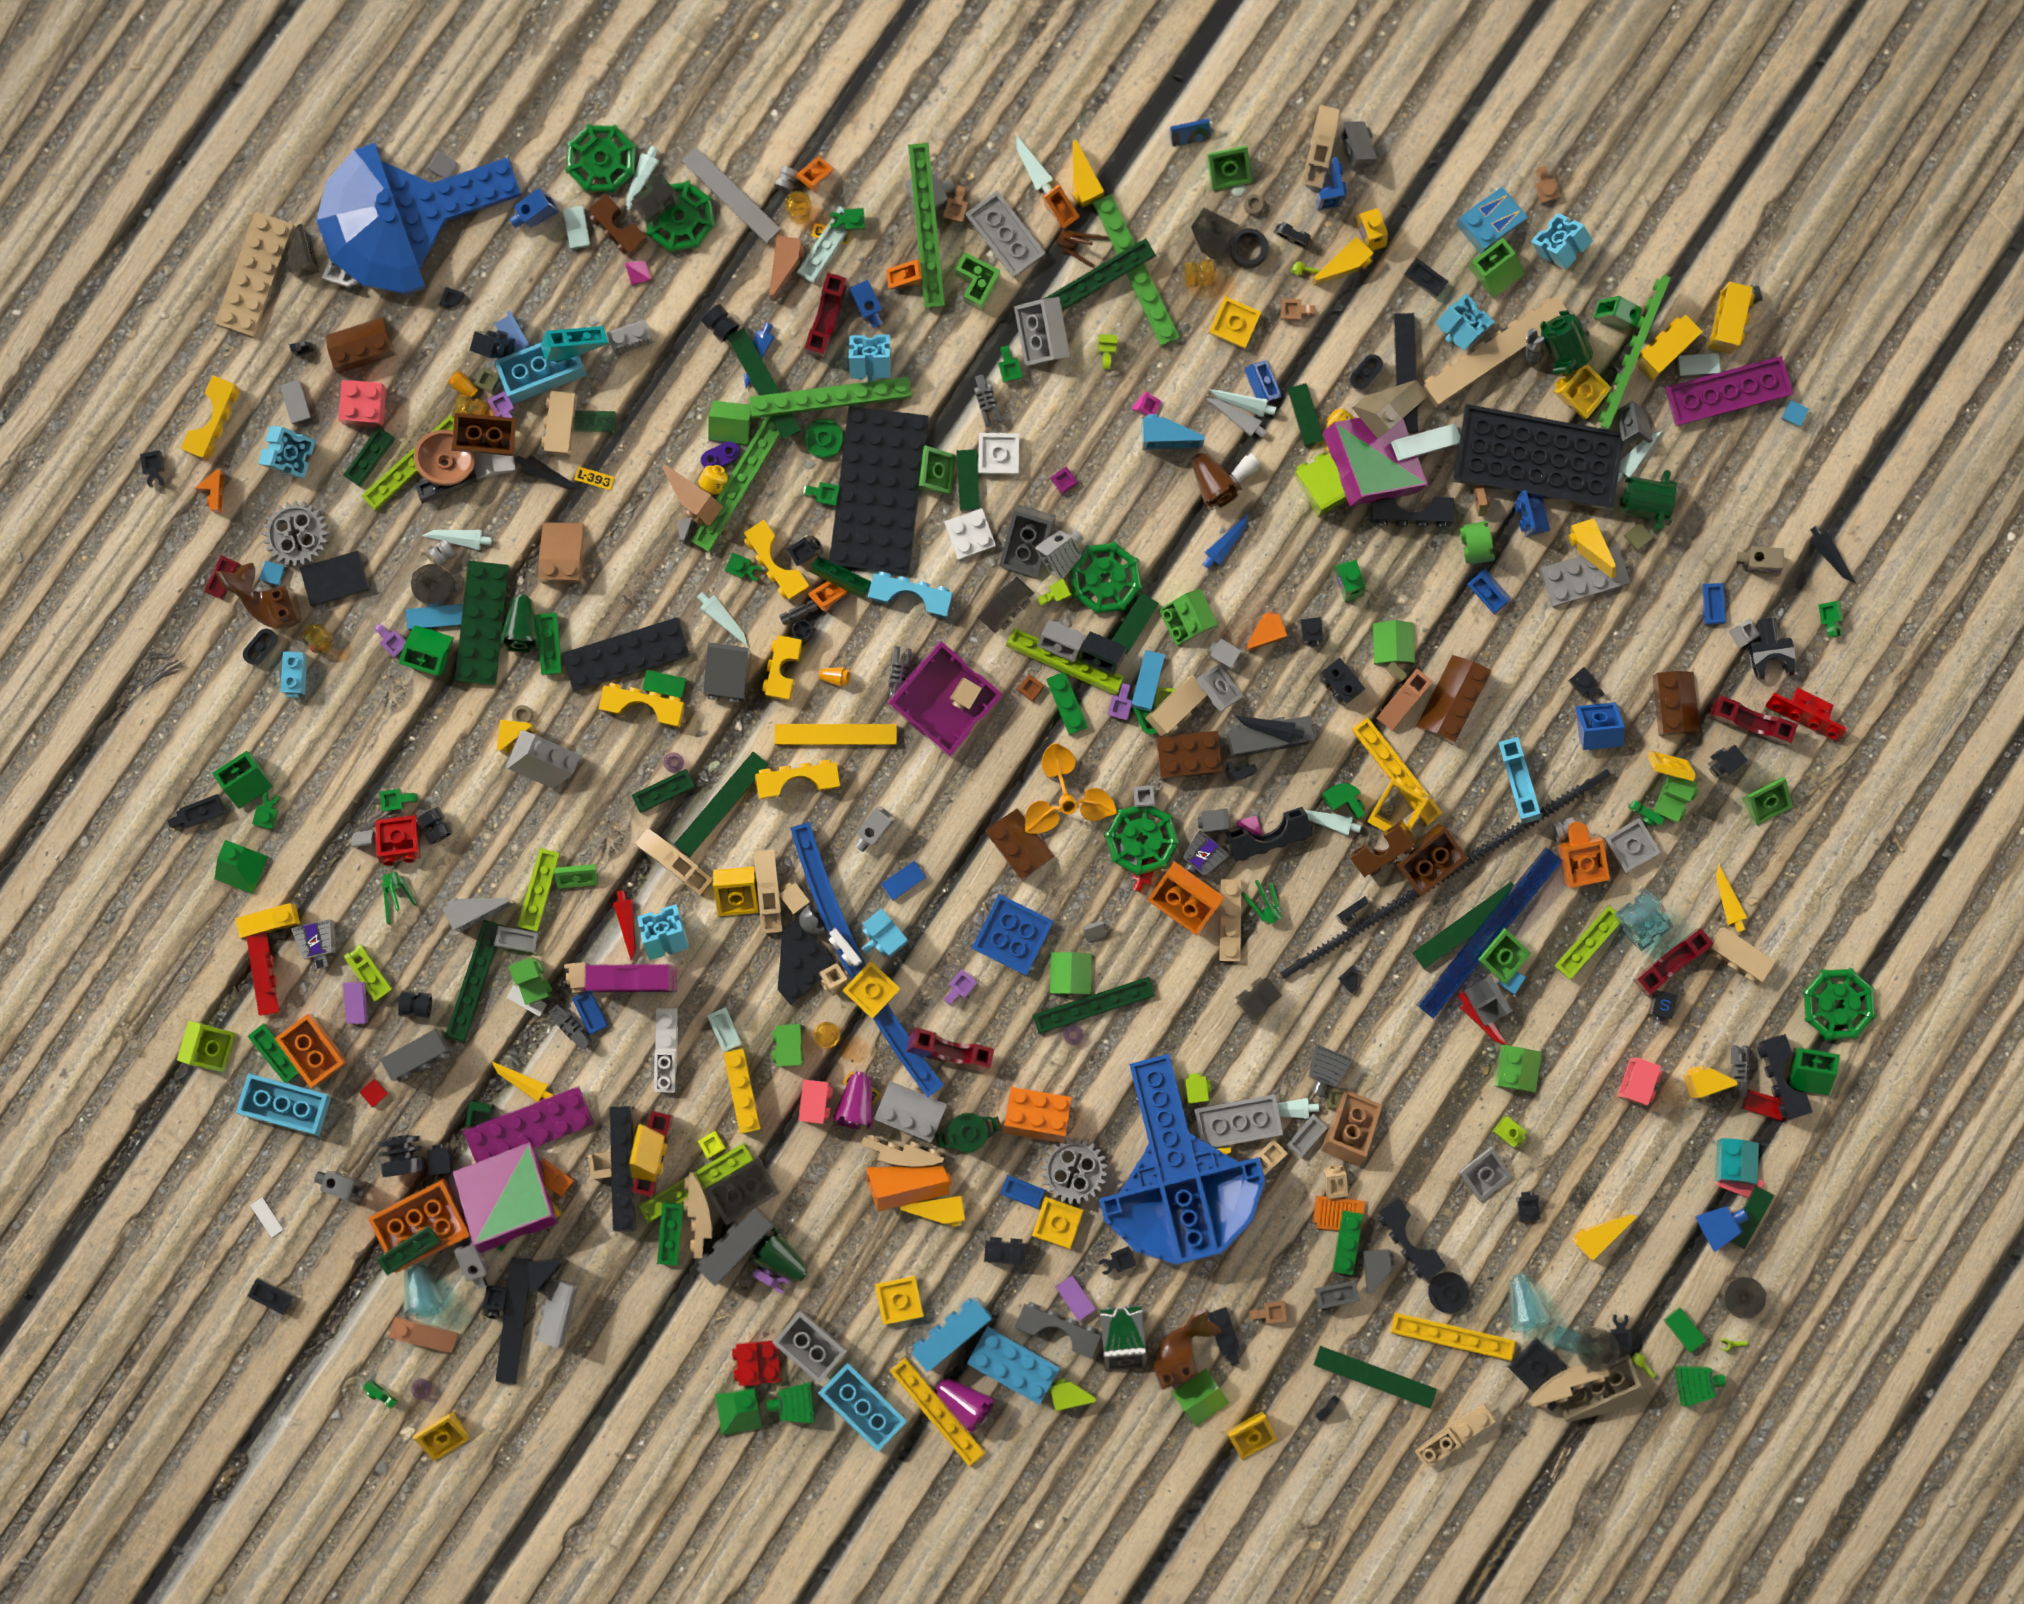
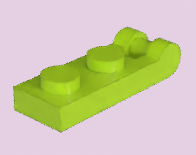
M362 944L357 945L351 953L347 952L343 955L359 980L365 982V988L375 1002L393 990ZM361 956L363 961L357 964L355 959Z

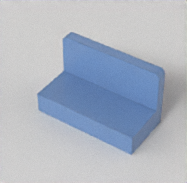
M510 311L506 312L508 316L496 322L495 326L498 330L509 333L508 337L515 339L513 353L529 348L530 345Z

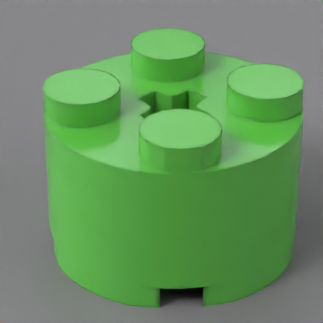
M1488 521L1463 525V528H1460L1462 544L1466 543L1467 546L1464 548L1465 562L1474 565L1494 561L1495 557L1492 551L1493 544Z

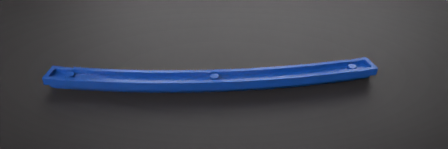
M808 822L790 827L807 882L828 934L836 928L863 961L857 967L854 964L850 966L842 957L844 954L841 948L836 949L852 981L866 966V963L853 939L834 895L811 824ZM887 1003L873 1020L906 1070L924 1094L930 1097L944 1084L922 1056L906 1052L909 1036Z

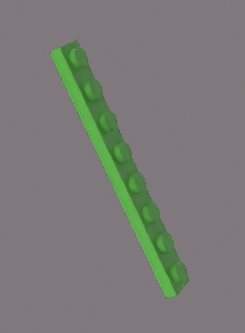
M929 143L909 144L908 154L924 308L945 306Z
M1110 194L1093 202V206L1116 254L1118 255L1135 245L1112 195ZM1145 264L1127 273L1130 284L1160 347L1179 339V335Z
M1662 275L1661 279H1656L1652 288L1655 291L1653 298H1648L1644 308L1648 311L1645 317L1641 316L1637 328L1640 329L1637 336L1633 335L1629 347H1632L1630 355L1626 354L1621 364L1625 366L1622 374L1618 373L1614 381L1617 387L1614 393L1610 392L1606 403L1609 404L1607 411H1602L1598 422L1601 423V429L1608 430L1671 277Z
M909 377L753 396L749 397L752 419L910 399L912 393Z
M766 417L722 492L716 499L723 507L709 527L703 523L691 541L707 552L711 551L780 436L770 417Z

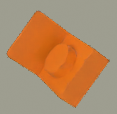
M818 156L798 172L796 178L816 193L820 183L832 174L834 168Z
M1057 185L1043 196L1045 207L1052 212L1063 229L1079 218L1078 213L1060 185Z
M916 259L886 269L888 289L894 290L907 285L919 286L922 281L920 260Z
M217 469L195 489L199 492L210 493L207 496V506L214 513H222L225 473Z
M827 581L809 592L808 595L823 611L828 612L832 604L846 596L849 591Z

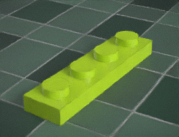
M539 848L518 927L538 932L560 853Z
M1608 905L1554 967L1570 980L1624 918Z

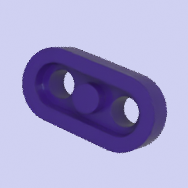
M733 442L720 444L702 454L701 464L704 469L710 465H719L721 467L729 465L739 458V448ZM728 448L733 450L730 455L725 453ZM714 457V462L708 463L707 459Z

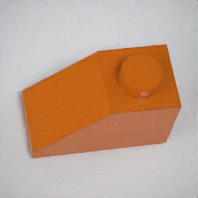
M1269 612L1262 615L1263 619L1259 620L1246 646L1247 651L1286 639L1287 634L1280 613L1274 615V612Z

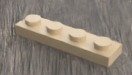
M1221 879L1220 894L1225 898L1220 903L1219 961L1240 962L1241 880Z

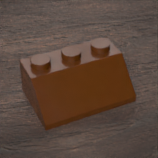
M384 317L326 335L327 350L333 369L338 374L396 355Z
M455 413L452 451L513 456L516 418Z
M1671 671L1654 674L1653 685L1659 736L1699 733L1694 672Z
M1018 808L985 831V834L1021 881L1054 858V855L1038 834L1025 832V818Z
M1437 824L1415 842V848L1405 855L1404 853L1397 856L1398 859L1392 864L1402 878L1421 897L1469 858L1446 827Z

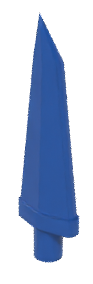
M767 322L762 331L756 330L753 341L761 359H763L774 339V336L770 335L773 325ZM744 372V383L746 389L750 383V380Z
M1248 513L1204 552L1208 556L1202 564L1206 569H1209L1213 563L1218 566L1221 565L1232 546L1246 528Z

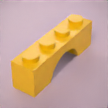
M212 375L205 391L213 406L212 417L204 427L197 430H188L181 445V450L205 461H208L209 457L213 456L215 452L214 445L223 434L222 427L224 422L231 416V406L239 397L240 392L237 385Z
M765 520L744 532L746 537L744 539L745 544L750 550L754 548L758 554L755 556L761 567L765 565L769 570L766 574L772 583L777 582L780 587L777 590L783 599L788 598L791 602L810 589L798 569L784 570L772 561L771 549L776 541V537Z
M610 683L609 686L604 685L598 708L600 711L621 715L631 705L646 704L655 710L660 724L680 728L685 708L681 698L669 696V699L661 698V694L649 692V695L641 693L642 690L632 687L629 690L621 689V685Z
M831 760L819 761L820 765L811 766V763L799 764V768L791 769V766L779 767V771L771 772V769L759 770V774H755L758 800L778 798L782 787L788 781L796 778L811 781L818 791L838 789L840 782L837 763H832Z
M743 1048L724 1052L723 1056L739 1132L741 1134L760 1130L762 1127L753 1095L746 1051Z

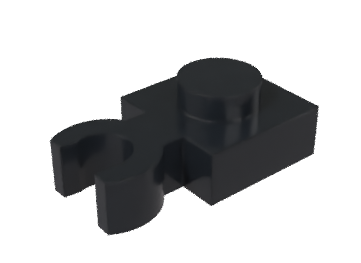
M158 450L140 454L143 474H149L147 485L153 488V480L158 479L159 485L164 486V479L159 475V472L165 471L162 452Z
M1585 667L1568 680L1581 696L1586 692L1588 700L1592 704L1597 702L1593 698L1594 693H1598L1601 697L1604 696V692L1600 688L1593 686L1598 681Z
M1366 896L1337 914L1336 918L1339 922L1345 921L1348 923L1357 917L1355 915L1357 911L1370 903Z
M1130 1246L1110 1253L1111 1260L1101 1259L1098 1262L1099 1265L1102 1263L1108 1264V1269L1102 1272L1103 1275L1109 1274L1115 1267L1119 1273L1137 1265Z
M1613 1314L1612 1321L1616 1325V1329H1610V1350L1632 1351L1631 1329H1625L1629 1322L1628 1315L1624 1314V1321L1619 1323L1617 1315Z

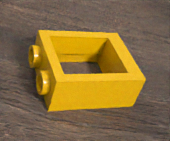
M1392 777L1367 822L1383 831L1395 825L1378 815V812L1392 788L1396 786L1420 800L1406 824L1410 830L1428 801V796H1426V792L1421 788L1416 787L1414 789L1408 786L1409 782L1405 779Z

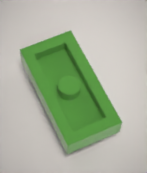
M596 864L555 868L554 874L558 889L598 885Z

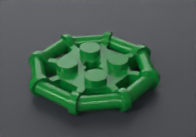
M586 124V127L566 144L567 167L565 172L582 187L585 193L611 192L614 194L623 183L636 173L634 167L637 146L625 136L616 124L613 126ZM594 133H604L609 135L607 138L599 139L598 137L594 136ZM590 135L591 139L585 145L579 146ZM616 137L624 146L619 148L612 141L613 138ZM575 150L581 154L580 162L575 164ZM627 152V167L621 164V154ZM598 154L601 156L605 154V161L599 163L596 162V156ZM583 168V170L589 175L587 181L577 172V170ZM618 170L624 171L614 182L611 181L610 177ZM594 179H606L608 184H592Z
M688 180L681 183L660 184L658 190L642 208L645 214L647 237L654 239L670 253L692 248L697 250L710 231L716 227L713 216L712 197L703 193ZM683 190L682 195L677 197L669 196L668 192ZM688 192L696 196L700 201L695 203L687 197ZM664 195L666 200L662 203V205L659 208L655 207V205ZM702 206L705 209L706 220L701 219L698 208ZM676 212H683L684 218L677 221L674 214ZM653 213H657L659 215L660 224L656 225L655 227ZM699 224L704 225L699 234L694 238L692 233ZM662 229L671 235L670 241L657 232ZM689 236L691 241L675 243L676 237L683 238Z
M1115 541L1107 544L1086 545L1081 553V558L1070 570L1072 597L1079 600L1096 615L1104 612L1125 611L1128 604L1143 587L1140 581L1139 559L1132 556ZM1111 551L1109 557L1097 559L1094 553ZM1114 553L1118 554L1128 563L1121 565L1113 558ZM1090 556L1093 562L1086 570L1080 569ZM1130 567L1133 583L1126 581L1125 570ZM1108 573L1111 581L1102 583L1100 575ZM1079 574L1085 575L1086 587L1080 589ZM1125 586L1131 588L1121 600L1118 595ZM1089 591L1097 597V603L1085 596L1084 593ZM1114 598L1117 602L1100 605L1102 599Z
M1132 806L1122 810L1118 809L1107 832H1104V838H1106L1112 858L1111 862L1118 864L1139 877L1141 874L1162 868L1165 870L1177 846L1180 845V840H1178L1172 820L1173 816L1153 806ZM1143 812L1142 818L1132 821L1127 818V816ZM1147 812L1162 821L1156 824L1154 821L1147 819ZM1123 820L1126 826L1122 834H1115ZM1166 825L1170 839H1163L1160 828ZM1140 834L1147 836L1148 839L1145 840V844L1136 841ZM1115 839L1122 842L1124 850L1121 853H1118ZM1162 845H1169L1162 858H1160L1158 852ZM1126 855L1132 856L1138 860L1137 866L1123 859V857ZM1154 858L1157 861L1141 866L1142 861Z
M1853 968L1822 969L1806 989H1803L1804 1020L1823 1035L1827 1041L1832 1039L1856 1040L1873 1019H1876L1873 994L1875 989L1855 973ZM1845 977L1843 984H1832L1830 978ZM1850 980L1856 983L1862 991L1857 993L1850 987ZM1823 982H1825L1826 987L1822 990V992L1820 994L1814 993L1815 990ZM1865 995L1866 1011L1861 1010L1860 997ZM1812 997L1817 999L1819 1007L1818 1012L1814 1014ZM1842 1000L1844 1007L1836 1009L1834 1001ZM1857 1015L1864 1016L1856 1027L1853 1028L1851 1022ZM1821 1016L1829 1023L1828 1028L1822 1025L1816 1018ZM1835 1025H1846L1848 1031H1833Z

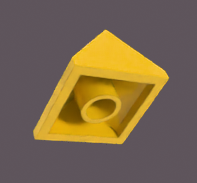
M500 719L497 741L498 751L507 755L513 750L521 730L534 734L537 729L530 723Z
M454 1412L413 1436L414 1440L433 1461L470 1440Z
M1263 1412L1226 1431L1241 1460L1277 1441Z

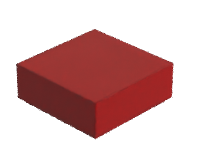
M373 1079L359 1092L372 1108L389 1095L377 1079Z

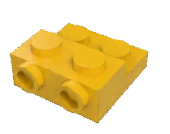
M1587 364L1575 370L1573 375H1566L1565 378H1560L1555 383L1556 389L1554 393L1566 405H1570L1583 419H1588L1612 388Z

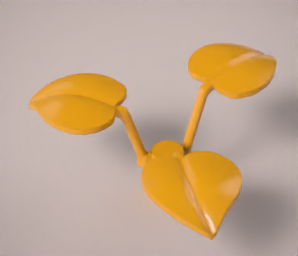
M1058 743L1051 744L1045 750L1041 761L1042 770L1048 777L1058 775L1063 795L1059 799L1060 806L1050 807V804L1043 800L1035 801L1029 805L1025 814L1026 833L1038 834L1053 829L1060 820V816L1055 810L1071 815L1075 813L1080 805L1082 816L1089 821L1102 820L1117 813L1112 798L1100 788L1086 790L1084 799L1081 798L1076 802L1072 795L1067 794L1062 774L1070 773L1075 767L1073 753Z

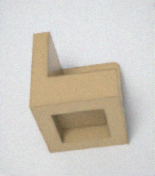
M610 1152L588 1155L591 1180L611 1177Z

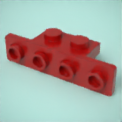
M1799 687L1794 691L1791 700L1773 693L1766 702L1765 706L1836 742H1839L1847 731L1846 727L1830 720L1834 707L1833 704Z
M262 932L246 936L258 1015L279 1013L276 992L278 984L277 978L273 973L274 958L270 953L268 934Z

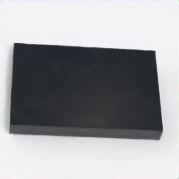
M359 551L300 567L311 607L370 590Z
M1537 1337L1507 1366L1533 1393L1549 1379L1567 1369ZM1556 1401L1548 1402L1547 1408L1553 1411L1560 1403H1556Z

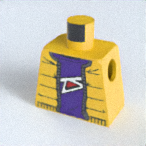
M1379 208L1360 213L1354 217L1363 243L1371 251L1386 247L1388 233Z

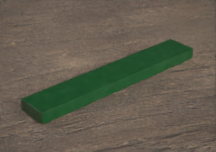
M1145 238L1043 299L1059 297L1063 312L1155 258L1156 254Z
M745 328L726 336L758 396L780 393ZM793 414L770 416L783 441L801 432V428Z
M752 752L674 845L690 858L756 781L755 774H759V770L766 769L769 764L755 752Z
M1509 882L1413 951V956L1423 969L1427 968L1523 897L1513 883Z
M484 919L445 1034L446 1037L466 1042L498 947L494 946L497 926L503 925Z
M1145 977L1032 1014L1038 1034L1154 997L1155 993L1150 978Z
M1321 1345L1313 1363L1314 1366L1427 1408H1431L1437 1388Z

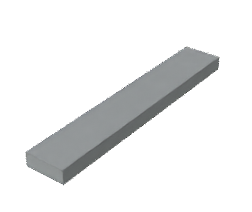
M696 146L681 160L691 172L766 244L781 231Z

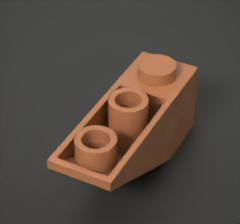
M1416 669L1376 719L1393 731L1433 681Z

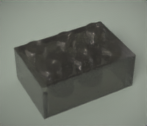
M761 1157L705 1189L726 1225L781 1193Z

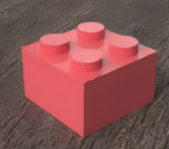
M342 380L338 420L343 425L383 427L387 388L383 383Z
M1630 1058L1617 1097L1639 1105L1652 1103L1656 1091L1653 1090L1656 1083H1659L1662 1076L1661 1066L1640 1058Z
M803 1080L799 1121L825 1124L826 1120H830L831 1107H828V1099L833 1098L834 1087H830V1082Z

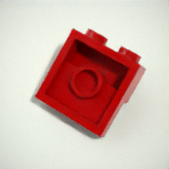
M416 815L375 820L376 850L380 864L393 866L397 861L414 863L416 859L421 858Z
M774 1340L736 1343V1348H732L733 1361L737 1360V1369H734V1381H738L739 1386L781 1382L779 1348L773 1344Z

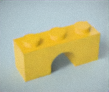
M777 635V640H773L771 652H774L773 659H769L767 671L770 672L769 678L765 679L763 684V691H766V697L791 701L794 680L783 677L781 675V667L787 661L799 662L803 644L802 640Z

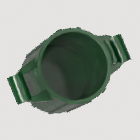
M1568 310L1559 311L1560 316H1556L1547 323L1545 321L1541 323L1540 334L1544 337L1545 345L1553 359L1554 375L1562 374L1564 376L1573 375L1575 370L1587 365L1593 358L1594 352L1589 344V331H1583L1578 318L1574 314H1569Z
M1665 470L1660 478L1661 482L1634 476L1626 477L1625 482L1629 484L1625 488L1623 497H1620L1619 506L1624 507L1620 513L1625 516L1655 521V527L1653 528L1655 534H1660L1664 525L1670 526L1673 520L1671 516L1676 499V486L1678 484L1677 482L1669 481L1671 472Z
M973 1112L961 1113L953 1119L950 1126L939 1134H935L939 1148H956L963 1153H969L983 1147L986 1140L995 1135L997 1131H1001L1002 1128L998 1116L980 1117ZM990 1119L994 1130L993 1132H991L988 1123V1120ZM943 1133L947 1134L949 1145H946Z

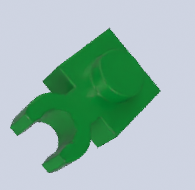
M864 208L844 209V215H840L837 212L830 213V218L838 219L837 223L831 224L832 229H838L841 225H845V231L865 230Z
M732 552L724 571L743 580L747 574L752 581L758 582L759 578L754 577L753 572L756 570L762 572L763 569L758 565L750 566V559Z
M264 792L262 796L264 805L257 804L252 824L273 830L279 811L273 808L279 802L280 797L275 795L274 800L269 801V793Z
M1636 800L1632 801L1628 807L1638 813L1643 818L1642 821L1650 827L1660 826L1665 819Z
M372 1379L363 1386V1389L366 1390L365 1394L369 1398L381 1400L390 1409L394 1408L398 1402L397 1399L389 1395L385 1389Z

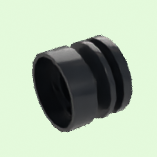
M407 1134L390 1137L377 1143L378 1148L387 1147L388 1149L387 1152L379 1153L381 1157H389V1161L380 1164L382 1178L426 1170L424 1157L414 1156V1152L421 1150L422 1146H412V1142L421 1141V1136Z

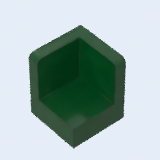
M470 1101L466 1126H475L491 1120L493 1104Z

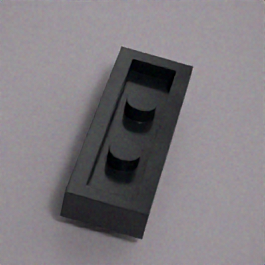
M473 468L471 474L457 484L437 485L423 480L416 483L415 487L423 504L479 481Z

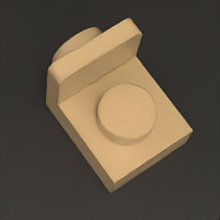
M1334 1164L1324 1167L1327 1198L1347 1197V1174L1344 1166Z

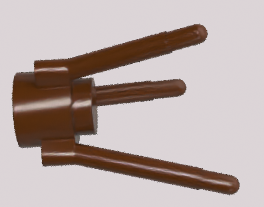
M1062 230L1058 240V246L1062 247V252H1066L1090 267H1094L1093 263L1070 248H1074L1076 242L1093 245L1092 241L1077 237L1108 240V236Z

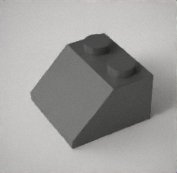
M1365 121L1344 122L1340 136L1352 172L1375 165L1379 154L1377 147L1372 145L1370 127H1366Z

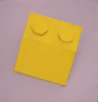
M754 866L713 870V888L718 917L759 913Z
M1703 1065L1687 1069L1688 1073L1682 1075L1690 1098H1701L1738 1085L1736 1080L1711 1068H1703Z
M638 1125L630 1160L632 1178L656 1182L657 1176L662 1174L663 1163H661V1158L666 1156L668 1144H665L663 1135L643 1125Z

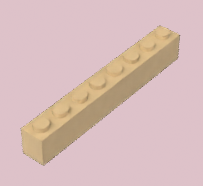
M1558 296L1553 299L1548 297L1540 303V308L1534 310V308L1530 309L1524 314L1525 318L1520 321L1517 319L1507 325V330L1501 332V330L1497 331L1491 336L1492 340L1486 344L1484 341L1474 347V352L1471 354L1466 352L1457 359L1459 362L1453 366L1450 363L1441 369L1442 373L1438 376L1432 375L1424 381L1426 384L1423 386V389L1428 393L1429 396L1427 397L1435 408L1439 407L1524 350L1529 329L1535 328L1538 333L1537 336L1541 337V323L1543 321L1547 323L1556 316H1560L1559 311L1567 310Z

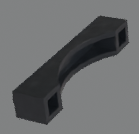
M633 1106L610 1107L613 1232L636 1230V1208L634 1192H632L633 1178L630 1169L633 1151Z

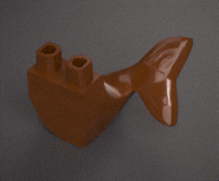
M253 563L243 565L235 573L216 572L222 586L237 595L249 614L260 623L276 629H287L301 623L300 606L296 594L290 586L260 592L252 590L255 579Z
M1207 1308L1193 1314L1185 1326L1169 1333L1158 1347L1154 1361V1372L1161 1390L1197 1377L1198 1371L1192 1350V1337H1213L1222 1334L1221 1328L1208 1320L1209 1312Z

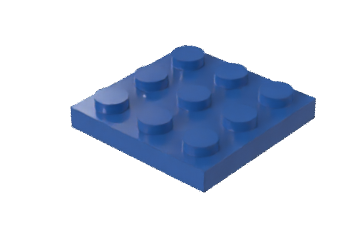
M998 894L971 949L1027 976L1054 921Z

